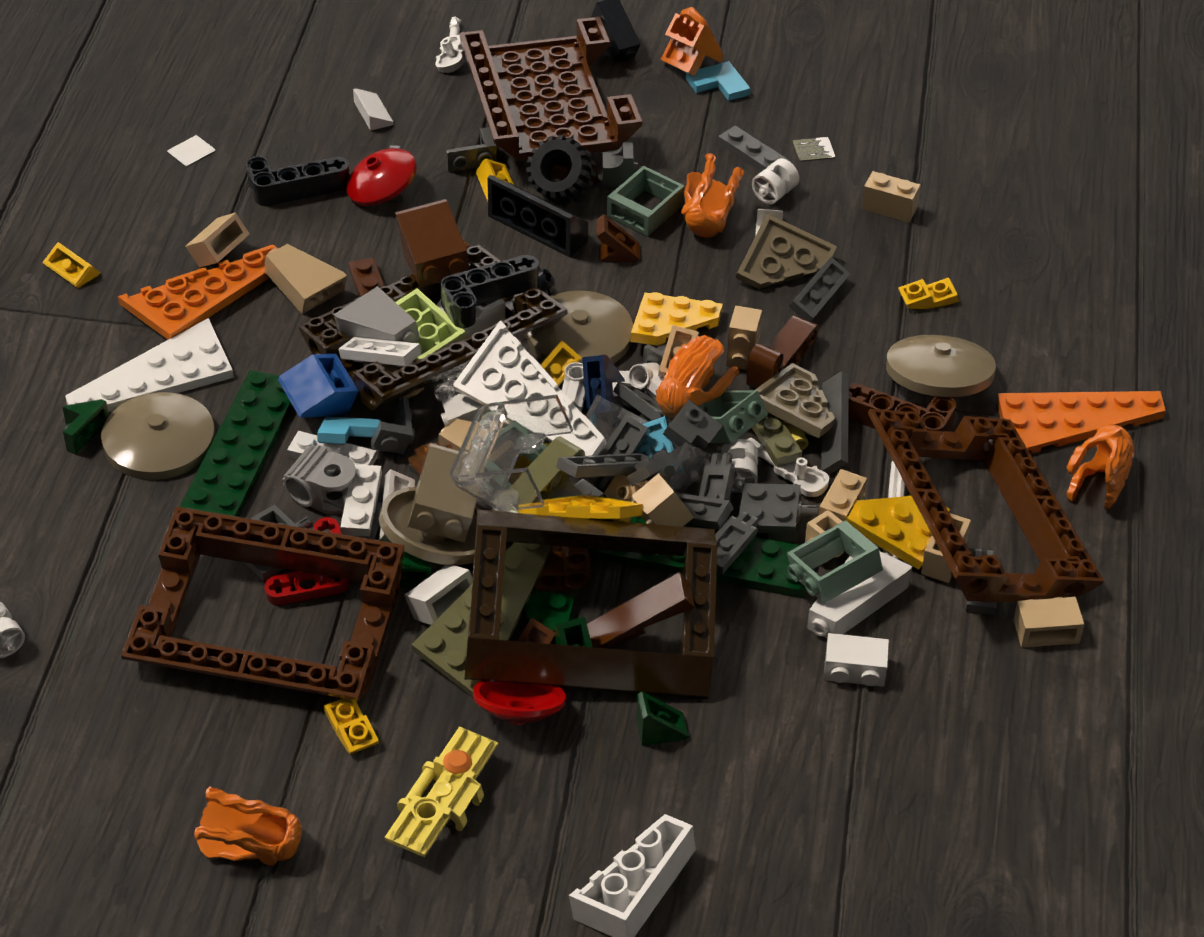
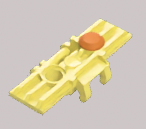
M459 727L440 756H436L433 762H425L422 767V774L407 796L401 798L397 803V808L401 814L386 834L385 841L425 857L449 819L455 822V828L458 831H462L467 824L465 809L471 800L474 805L478 806L484 797L481 784L476 781V778L497 748L498 742ZM431 781H437L427 797H421Z

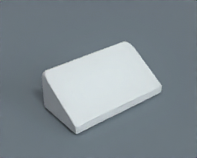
M353 89L354 103L370 131L393 125L390 115L376 93Z

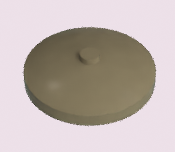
M567 291L550 297L564 306L568 314L556 325L527 338L529 347L542 361L562 340L581 357L607 355L614 364L628 352L632 344L630 337L633 322L625 307L609 296L592 291Z
M918 335L902 339L890 347L887 353L886 370L894 381L912 391L938 397H962L976 394L988 388L995 378L996 363L993 356L987 350L968 340L946 335Z
M171 392L144 394L124 402L108 416L101 433L103 451L109 463L118 471L128 476L145 480L168 479L189 472L203 462L215 438L213 419L206 407L191 397Z
M417 487L397 490L385 498L379 515V523L382 531L392 543L402 544L405 547V552L433 563L444 565L473 563L477 511L481 510L477 505H475L472 521L464 543L408 527Z

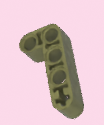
M561 436L556 437L498 498L492 511L519 513L518 503L550 499L571 477V475L556 468L558 458L585 456V451Z

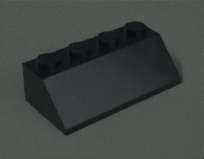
M493 175L487 177L488 217L569 258L588 242V221Z

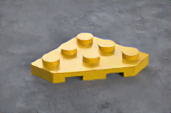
M657 292L644 293L631 330L630 342L656 346L666 343V338L670 335L672 325L694 331L703 326L709 329L717 327L722 314L723 304L715 303L711 300H692L684 296H665Z
M589 494L518 503L519 513L584 519H613V521L631 522V517L643 516V504Z
M912 496L858 500L855 503L846 521L872 543L919 570L923 565L924 552L932 534Z

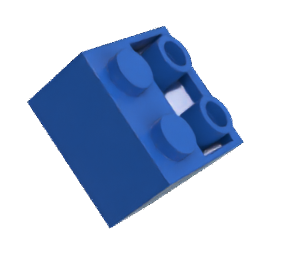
M313 354L278 378L279 383L300 418L348 415L358 393L357 387L337 354Z

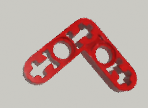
M330 517L319 519L313 526V530L324 531L329 529L331 533L341 534L338 522ZM296 571L269 578L265 583V593L267 600L271 604L285 605L343 593L349 589L351 580L340 578L341 581L335 582L334 577ZM305 580L316 582L315 586L311 589L300 587V584ZM291 584H294L295 591H292ZM281 587L282 593L276 594L275 588Z

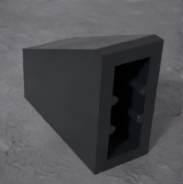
M602 0L597 2L591 18L600 17L610 41V46L605 51L614 62L631 60L636 56L641 43L620 0Z

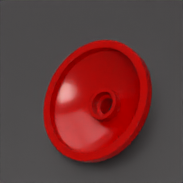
M387 148L374 152L360 161L350 173L346 185L347 194L352 202L361 206H374L387 202L399 195L412 182L416 174L417 163L413 155L404 149Z
M480 681L473 688V699L480 708L494 717L513 725H524L548 718L560 711L566 701L565 692L557 686Z

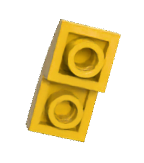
M949 277L928 285L921 279L898 287L909 309H929L959 302L958 294Z
M342 698L324 705V712L350 755L379 743L367 716H363L356 700Z

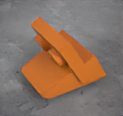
M693 7L682 10L680 15L675 13L665 33L671 39L660 60L693 76L696 75L705 56L721 63L723 52L707 21Z

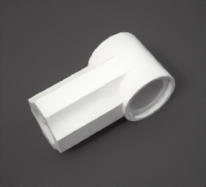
M574 362L565 368L562 391L573 401L581 413L585 400L583 363Z
M653 362L632 366L628 375L633 387L643 389L655 400V390L664 380V377L658 376L660 365Z

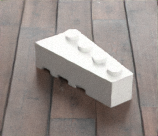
M664 814L635 839L636 843L625 852L623 850L613 857L614 862L602 872L598 870L589 878L590 882L581 890L577 888L569 895L573 919L612 937H635L695 852L693 825Z

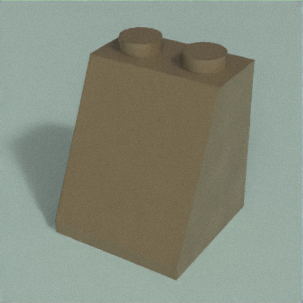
M430 443L415 491L408 527L465 543L476 505L486 458Z

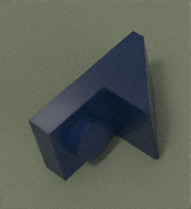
M607 355L582 357L586 412L614 410L612 383L625 382V379Z

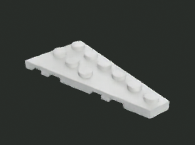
M209 318L67 394L65 397L67 405L103 399L107 402L108 412H111L124 402L144 394L156 392L180 393L234 377L231 365Z
M501 320L453 384L456 391L510 421L516 418L522 425L527 426L532 433L550 443L556 437L561 436L583 449L585 456L598 455L607 443L604 436L578 410L573 401L563 393L557 383L534 357L525 350L519 340L509 332Z

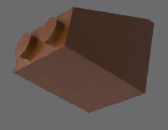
M446 199L395 212L404 258L419 287L441 282L447 276L470 270L466 247Z

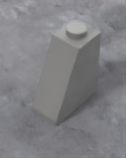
M378 286L334 314L338 332L341 331L351 339L353 337H363L415 343L420 340L416 321Z

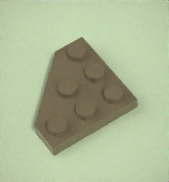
M767 213L735 278L760 289L816 274L826 261L833 257L837 246Z
M792 363L756 389L768 413L780 418L787 424H792L804 430L808 435L820 438L833 428L835 417L833 412H829L827 409L828 401L823 390L818 389V379L815 374Z

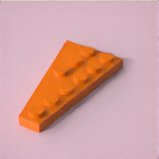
M272 244L244 254L243 259L231 263L225 260L218 263L219 267L206 270L204 267L168 279L165 285L153 289L150 286L141 288V293L130 297L127 293L118 296L119 304L169 340L211 317L268 280L270 277L264 271L266 255L277 247Z
M1161 391L998 393L997 397L1000 419L1011 420L1031 454L1041 452L1042 447L1049 445L1059 447L1092 438L1097 433V429L1103 426H1123L1127 424L1137 426L1164 418L1166 411Z

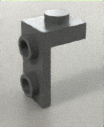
M489 127L480 128V145L446 151L447 169L449 172L478 168L484 159L497 162L496 151H499V147L494 144Z
M402 396L394 412L395 424L379 423L371 439L372 449L404 455L408 444L413 443L415 429L412 428L411 424L413 411L412 408H409L408 397Z

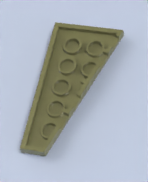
M514 542L505 551L499 640L510 641L521 617V612L526 602L528 603L532 589L544 569L553 546ZM471 585L412 643V651L473 697V688L480 681L464 679L472 592Z

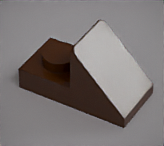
M605 214L597 219V237L601 242L599 246L600 261L637 262L640 260L639 242Z

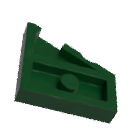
M532 589L528 603L526 602L523 608L527 624L531 618H534L555 632V624L571 620L575 596Z

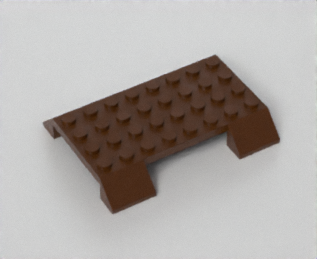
M600 17L576 19L577 36L488 46L483 30L459 33L493 142L519 162L528 161V157H533L534 153L531 151L534 147L536 149L540 147L538 144L540 141L548 142L547 137L554 136L557 139L558 135L573 138L590 153L618 150L623 145V142H626L642 126V119L631 94L607 97L606 112L589 66L610 46L609 38Z

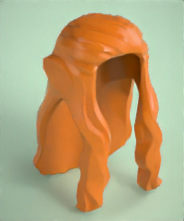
M708 153L705 155L707 161L704 172L702 174L691 172L687 175V184L684 190L685 205L681 211L685 216V222L689 230L695 235L704 238L713 237L724 230L727 216L734 203V193L738 189L739 182L745 172L742 168H734L727 186L720 181L712 179L716 169L714 164L716 156Z
M706 335L698 336L695 339H691L687 344H683L671 359L664 380L655 390L658 406L667 417L674 419L688 400L699 407L702 403H707L720 397L725 389L730 386L733 379L739 375L738 367H732L727 370L724 376L708 392L703 391L715 372L713 364L724 353V346L718 339L715 340Z
M1118 425L1100 427L1097 429L1094 437L1089 438L1081 446L1075 448L1066 466L1068 473L1074 474L1069 489L1066 492L1069 501H1074L1085 477L1096 472H1105L1107 494L1104 509H1110L1116 502L1125 485V480L1128 478L1132 459H1134L1135 455L1133 440L1125 429ZM1096 445L1097 451L1094 458L1080 465L1086 452Z
M211 786L206 789V800L209 802L203 810L200 826L194 832L199 848L206 857H220L232 861L259 859L266 865L274 866L277 861L288 860L296 853L302 837V826L299 818L291 814L289 810L268 805L261 800H245L236 794H228Z

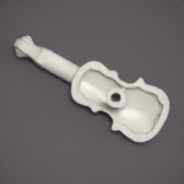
M456 16L452 17L450 22V35L440 42L442 53L436 56L435 65L438 71L444 73H451L460 68L464 63L465 53L462 50L463 46L459 37V24L461 20Z
M753 438L747 439L757 447L758 457L774 466L776 474L794 483L793 485H801V493L803 495L816 497L822 495L827 490L829 485L828 474L819 470L817 466L808 467L805 458L801 457L795 462L775 466L762 444L760 445Z

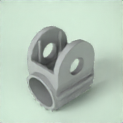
M308 446L284 475L282 486L285 487V492L295 502L304 507L310 506L315 510L331 515L342 514L348 487L354 482L356 477V467L351 459L336 453L326 446ZM333 491L340 492L343 495L338 500H330L326 497L327 494Z

